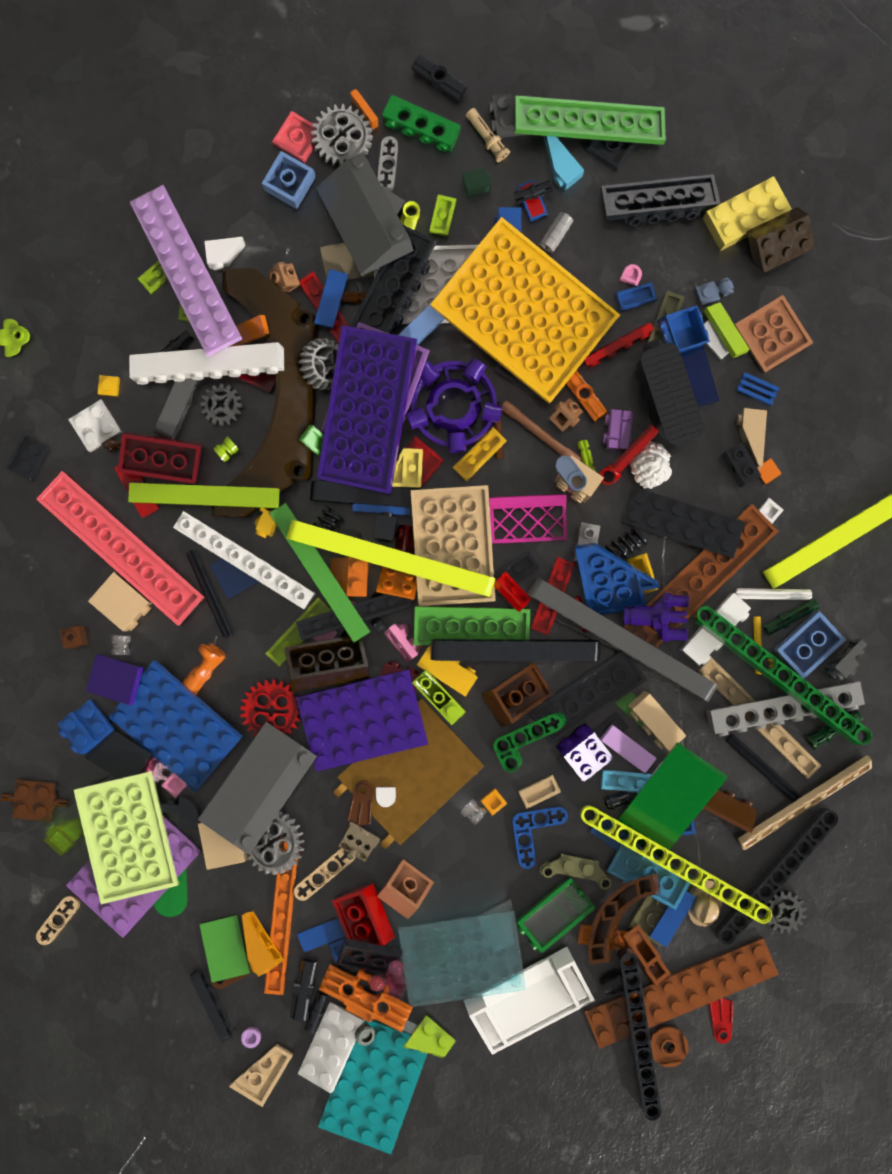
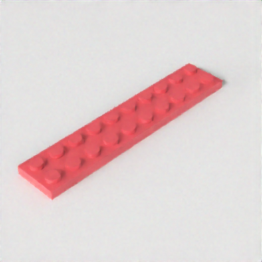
M61 471L36 499L176 625L179 626L203 600L204 596L65 472Z

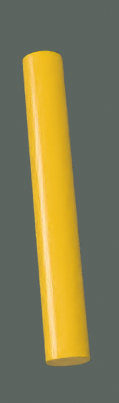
M753 617L754 641L762 647L761 617ZM755 669V674H761Z

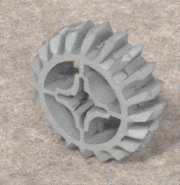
M328 338L314 339V341L308 342L307 346L302 348L304 352L299 354L302 358L298 362L302 364L299 370L304 372L302 378H307L306 384H312V388H318L319 390L332 389L339 346L338 344L335 345L334 341H329ZM322 350V353L316 356L317 351ZM328 372H330V377L328 379H325V375H327Z

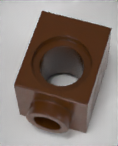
M84 626L59 630L63 649L88 645Z

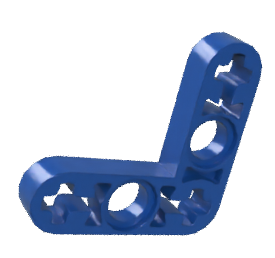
M555 806L522 811L513 816L512 825L517 857L522 868H532L536 862L531 829L565 823L568 813L563 807ZM557 810L564 813L561 820L553 817L551 818L552 822H549L547 811H550V815L557 814ZM537 813L545 815V821L541 824L536 823L534 820ZM528 814H531L533 825H529V821L524 822L523 826L515 823L519 816H522L523 819H529ZM522 835L529 837V843L525 846L520 845L518 842L519 837ZM531 847V851L527 850V853L532 860L526 865L524 861L521 862V859L525 857L524 851L519 852V849L526 850Z

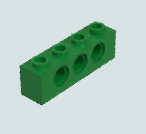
M391 95L382 114L383 122L387 127L400 129L407 136H416L421 142L434 144L439 150L444 152L446 150L452 152L461 130V125L394 95ZM401 115L408 116V119L400 120L399 117ZM418 123L425 124L423 128H418L416 125ZM436 130H440L443 132L439 136L433 134V132Z

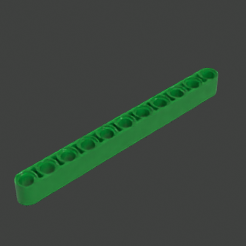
M704 606L694 612L693 619L697 625L854 745H866L871 742L872 733L867 727L712 608ZM701 611L707 613V621L700 618ZM717 623L723 626L722 633L716 630L715 626ZM732 635L738 637V645L732 643ZM748 647L754 650L753 657L747 654ZM764 659H767L770 663L768 669L764 668L762 664ZM779 671L784 672V674H785V680H784V681H782V680L779 679V677H778ZM795 683H798L801 687L799 693L794 690ZM811 695L816 697L815 705L810 703ZM827 707L832 710L831 717L826 715ZM843 719H845L848 723V727L846 729H844L841 725ZM859 731L863 733L862 741H859L857 738Z

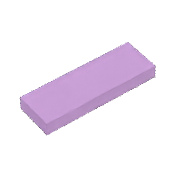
M612 724L600 738L602 742L643 773H646L657 759Z

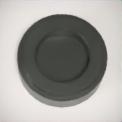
M368 1024L359 1026L355 1031V1039L362 1046L371 1044L375 1038V1031Z

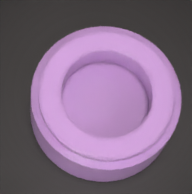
M255 1027L246 1028L241 1035V1042L247 1048L256 1047L261 1040V1033Z

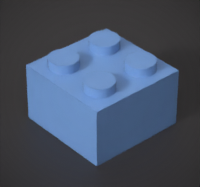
M280 151L264 178L262 186L267 193L297 209L316 176L314 169Z

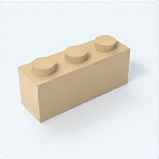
M643 691L627 706L631 710L629 714L637 722L640 720L643 724L641 728L649 736L651 734L654 736V743L661 750L665 748L670 752L677 742L679 743L686 737L684 732L648 692Z

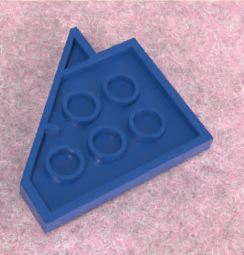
M596 543L575 546L587 607L600 615L624 611L625 606H646L643 590L660 588L657 580Z

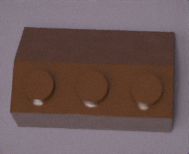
M718 790L703 808L749 833L753 831L757 810L752 808L753 803L745 799L740 802L735 799V794L727 790L724 793Z

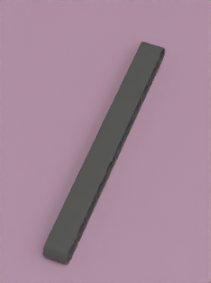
M537 577L529 589L527 595L700 699L709 702L718 685L542 579Z

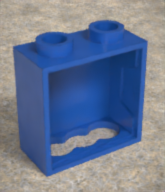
M698 306L668 314L656 320L664 343H674L678 346L680 353L710 342L709 334L705 329Z

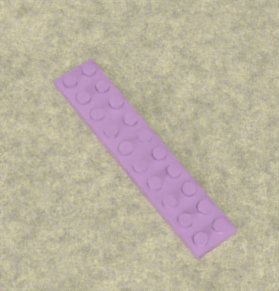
M164 185L130 201L206 355L209 357L242 340Z

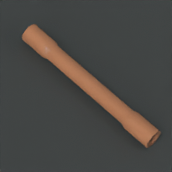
M506 400L503 403L502 411L519 422L558 454L569 457L572 455L579 461L581 460L580 456L553 438L509 401Z

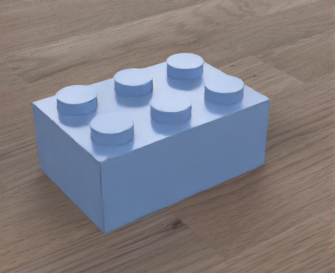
M817 611L805 619L772 651L787 667L804 679L844 643L846 639L820 611Z

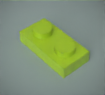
M443 195L437 196L429 233L448 237L456 198Z

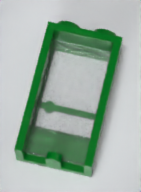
M567 876L565 880L516 919L518 924L516 928L523 936L526 934L530 938L528 942L535 951L539 949L543 953L596 908L571 876Z

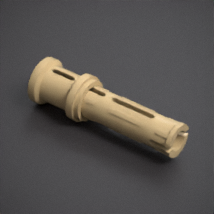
M472 108L465 116L486 142V148L495 155V160L497 162L504 160L510 154V150L504 147L500 141L501 138L490 130L476 109Z

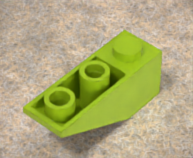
M427 670L412 682L451 725L466 712Z

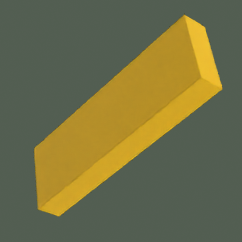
M492 427L452 468L467 482L507 440Z

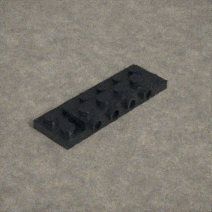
M714 174L601 186L606 221L624 219L625 224L630 223L632 226L646 221L650 224H655L659 220L665 219L669 222H674L678 218L684 217L688 220H693L700 216L701 211L710 210L721 204Z
M403 225L414 251L379 268L350 327L357 328L358 322L390 334L392 329L395 330L396 326H401L404 320L402 315L405 309L408 310L412 305L413 299L411 297L413 293H417L421 287L420 279L422 275H427L429 272L430 261L428 259L437 243L435 239Z

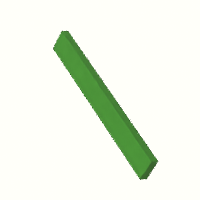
M284 503L279 508L270 512V516L352 641L356 642L370 633L316 548L286 538L291 520L297 521L287 504Z

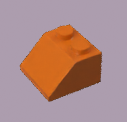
M352 557L331 558L330 571L346 596L368 598L369 562Z

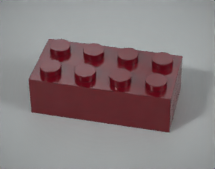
M124 432L122 433L117 472L196 484L202 443Z

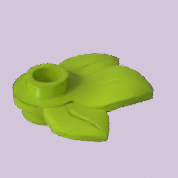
M6 319L3 320L4 329L0 330V345L5 346V357H12L20 352L21 345L29 341L30 333L25 327L19 326L16 320Z

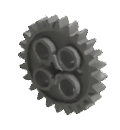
M335 104L334 110L327 107V114L323 111L320 112L321 118L316 117V123L312 125L314 131H311V136L315 137L312 139V144H317L314 150H320L319 157L325 155L326 163L332 160V166L336 162H339L340 166L346 160L362 152L365 155L368 154L369 150L367 148H371L372 145L369 142L373 138L370 135L372 128H366L369 125V121H363L364 114L358 116L359 109L352 112V106H349L348 110H346L344 104H342L341 109H338ZM344 120L347 124L342 126L338 124V121ZM330 132L333 134V137L328 138L324 133ZM357 134L360 139L355 140L351 138V135ZM343 146L346 148V151L340 152L337 150V147Z
M279 811L262 836L263 844L259 840L250 853L248 860H254L253 867L259 865L258 871L265 869V874L272 872V875L278 874V872L280 874L285 873V870L292 869L291 865H297L295 859L302 857L298 851L304 850V848L300 847V843H303L304 840L299 839L303 832H297L300 825L294 826L295 819L288 820L289 814L283 815L282 811ZM275 825L278 827V833L274 830ZM285 833L287 834L283 839L273 843L274 839L282 837ZM284 842L288 844L287 850L284 848ZM273 843V846L267 847L263 852H261L262 848ZM270 852L273 854V860L269 857Z

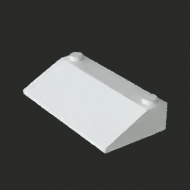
M565 947L464 1000L469 1017L493 1055L594 1002L595 999L568 947Z

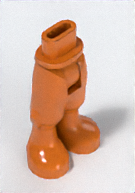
M205 644L200 645L198 651L203 659L200 665L193 668L182 682L195 695L211 677L213 670L226 657L225 653L213 644L208 646Z

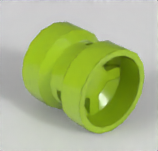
M228 436L223 439L222 444L216 445L213 448L225 463L230 460L231 455L237 454L240 451Z

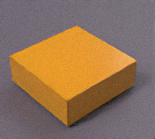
M495 788L480 800L492 816L507 804Z

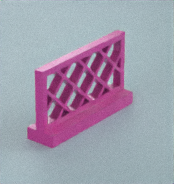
M566 494L489 497L492 543L567 540ZM554 506H562V514L556 520L549 511ZM535 507H540L545 511L538 520L530 514ZM516 508H521L526 512L519 521L511 515ZM493 509H502L507 515L499 522L494 518ZM547 514L555 521L548 529L540 523ZM527 515L536 522L529 530L521 524ZM508 516L517 522L510 531L502 525ZM558 523L563 528V536H554L549 531ZM537 524L546 531L541 537H535L531 533ZM518 525L526 531L522 538H516L512 534ZM499 526L507 532L503 539H495L494 531ZM549 533L551 537H545V535Z

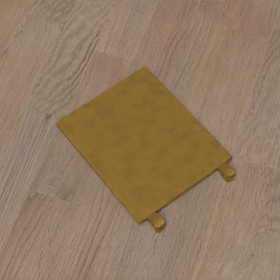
M423 699L418 701L428 745L354 762L337 777L342 784L333 792L336 797L341 796L347 789L353 794L356 784L360 781H368L372 785L371 815L389 833L381 841V846L384 849L394 840L401 845L484 767L481 761ZM365 786L360 787L361 793L367 792ZM376 787H396L395 802L389 807L379 805L376 800Z

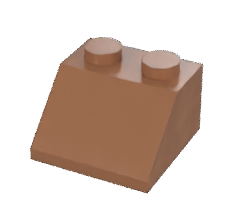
M403 859L377 897L409 919L419 908L434 882Z

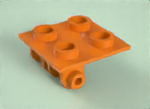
M382 566L376 592L414 600L417 589V577Z

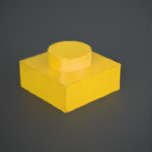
M99 375L98 395L118 397L120 378Z

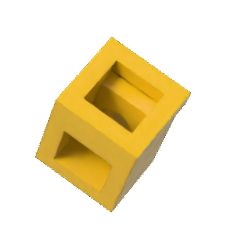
M260 508V511L263 513L256 518L254 524L256 526L255 534L266 538L267 535L272 537L277 526L269 514L272 511Z

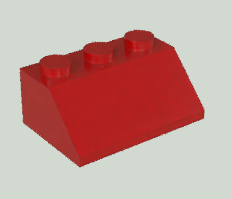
M374 883L332 900V903L347 939L384 946L394 939L395 935L381 900L377 897L378 893Z

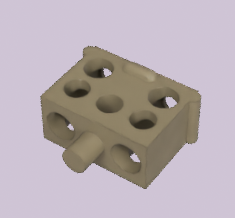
M350 822L345 830L346 834L338 847L349 852L348 858L353 859L356 856L365 862L380 839Z

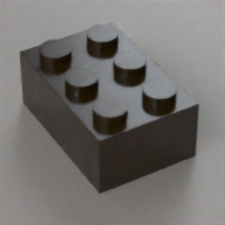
M799 207L746 231L753 263L763 272L771 270L815 248L809 214Z

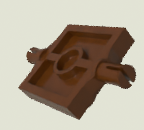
M16 779L14 793L1 794V801L12 802L13 818L51 822L53 821L56 806H68V799L57 798L55 792L56 782Z

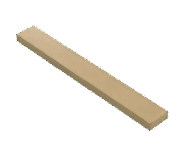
M712 657L697 670L702 676L718 685L716 690L731 705L755 701ZM764 710V717L768 718L770 714ZM749 711L745 714V718L748 721L752 719ZM768 723L766 728L757 729L806 779H809L821 767L781 725L773 726V723Z
M866 755L753 828L752 833L747 832L739 837V845L743 850L748 849L872 769V760Z

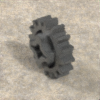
M220 384L218 389L213 385V391L207 389L208 395H202L205 402L200 403L202 407H205L202 413L208 414L206 419L208 421L212 419V424L214 425L219 421L220 426H223L224 422L231 425V419L237 421L235 415H241L238 408L243 407L242 403H238L242 399L240 396H236L238 392L236 390L231 391V386L229 385L224 389L223 384ZM219 393H226L224 396H217V395H216V394H219ZM212 400V407L209 408L210 401ZM234 401V408L231 410V403ZM220 402L225 405L223 409L218 405ZM220 414H226V415H227V416H225V417H217V416H219Z
M779 890V895H775L769 901V904L766 905L772 912V918L767 924H772L771 928L773 930L778 928L780 933H783L785 929L790 934L791 928L797 931L798 924L803 926L802 921H800L801 918L807 917L802 914L803 911L807 910L806 907L801 906L804 901L798 899V895L795 893L791 896L790 891L787 890L784 894L782 890ZM788 899L792 902L789 901L788 903H784L782 900ZM784 908L787 909V910H786V913H787L786 915H783V913H784V912H783V909H784ZM786 921L788 924H779L777 922Z

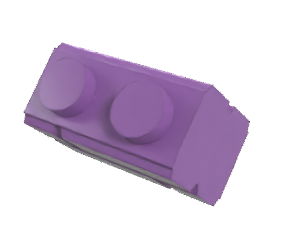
M611 409L609 414H605L604 425L607 426V433L603 434L602 444L606 445L605 450L625 452L630 447L633 411Z

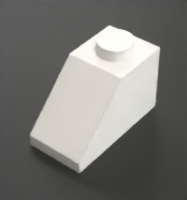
M243 237L205 241L206 258L209 268L223 270L224 267H229L245 247Z

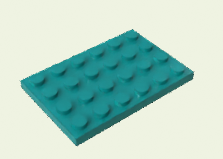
M374 1019L371 1022L365 1020L364 1024H368L374 1029L375 1038L367 1046H362L355 1041L335 1089L329 1095L318 1128L392 1154L427 1054L403 1047L411 1033L406 1031L400 1032Z

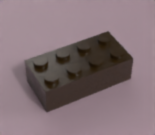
M350 636L284 647L292 692L369 679L368 662L362 638L353 642Z

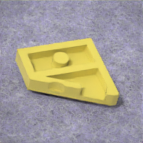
M404 448L396 462L392 487L421 488L423 449Z

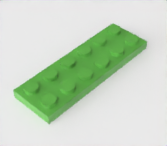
M414 606V645H431L432 639H529L530 608H523L518 612L515 608Z

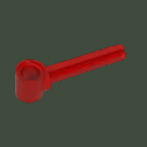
M650 424L614 464L610 463L600 472V475L604 477L601 482L605 485L616 483L622 476L621 472L659 433V430ZM607 471H611L614 474L612 481L606 479L605 474Z

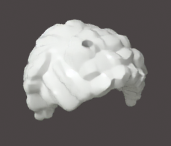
M650 441L629 463L632 468L631 473L635 474V481L637 483L640 482V486H643L644 489H652L662 484L672 474V469L669 467L670 463L668 462L670 454L660 443Z

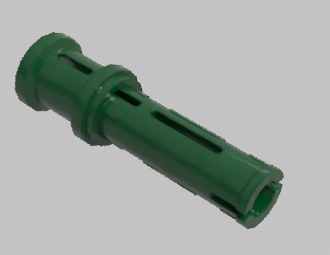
M858 710L849 713L856 720H863ZM843 719L841 725L844 729H846L848 727V723L845 719ZM821 726L815 733L805 735L809 746L815 751L821 744L826 741L830 742L833 739L832 737L837 735L838 732L830 726Z

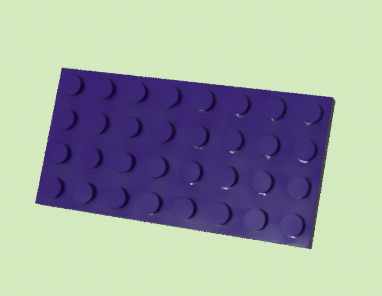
M342 325L317 479L388 494L391 493L417 345L416 338Z

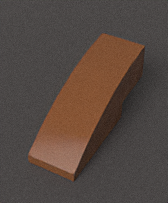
M639 924L623 935L627 946L637 956L639 967L652 985L656 986L671 974Z

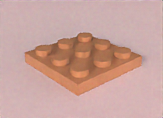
M784 295L734 324L763 374L813 344V341Z

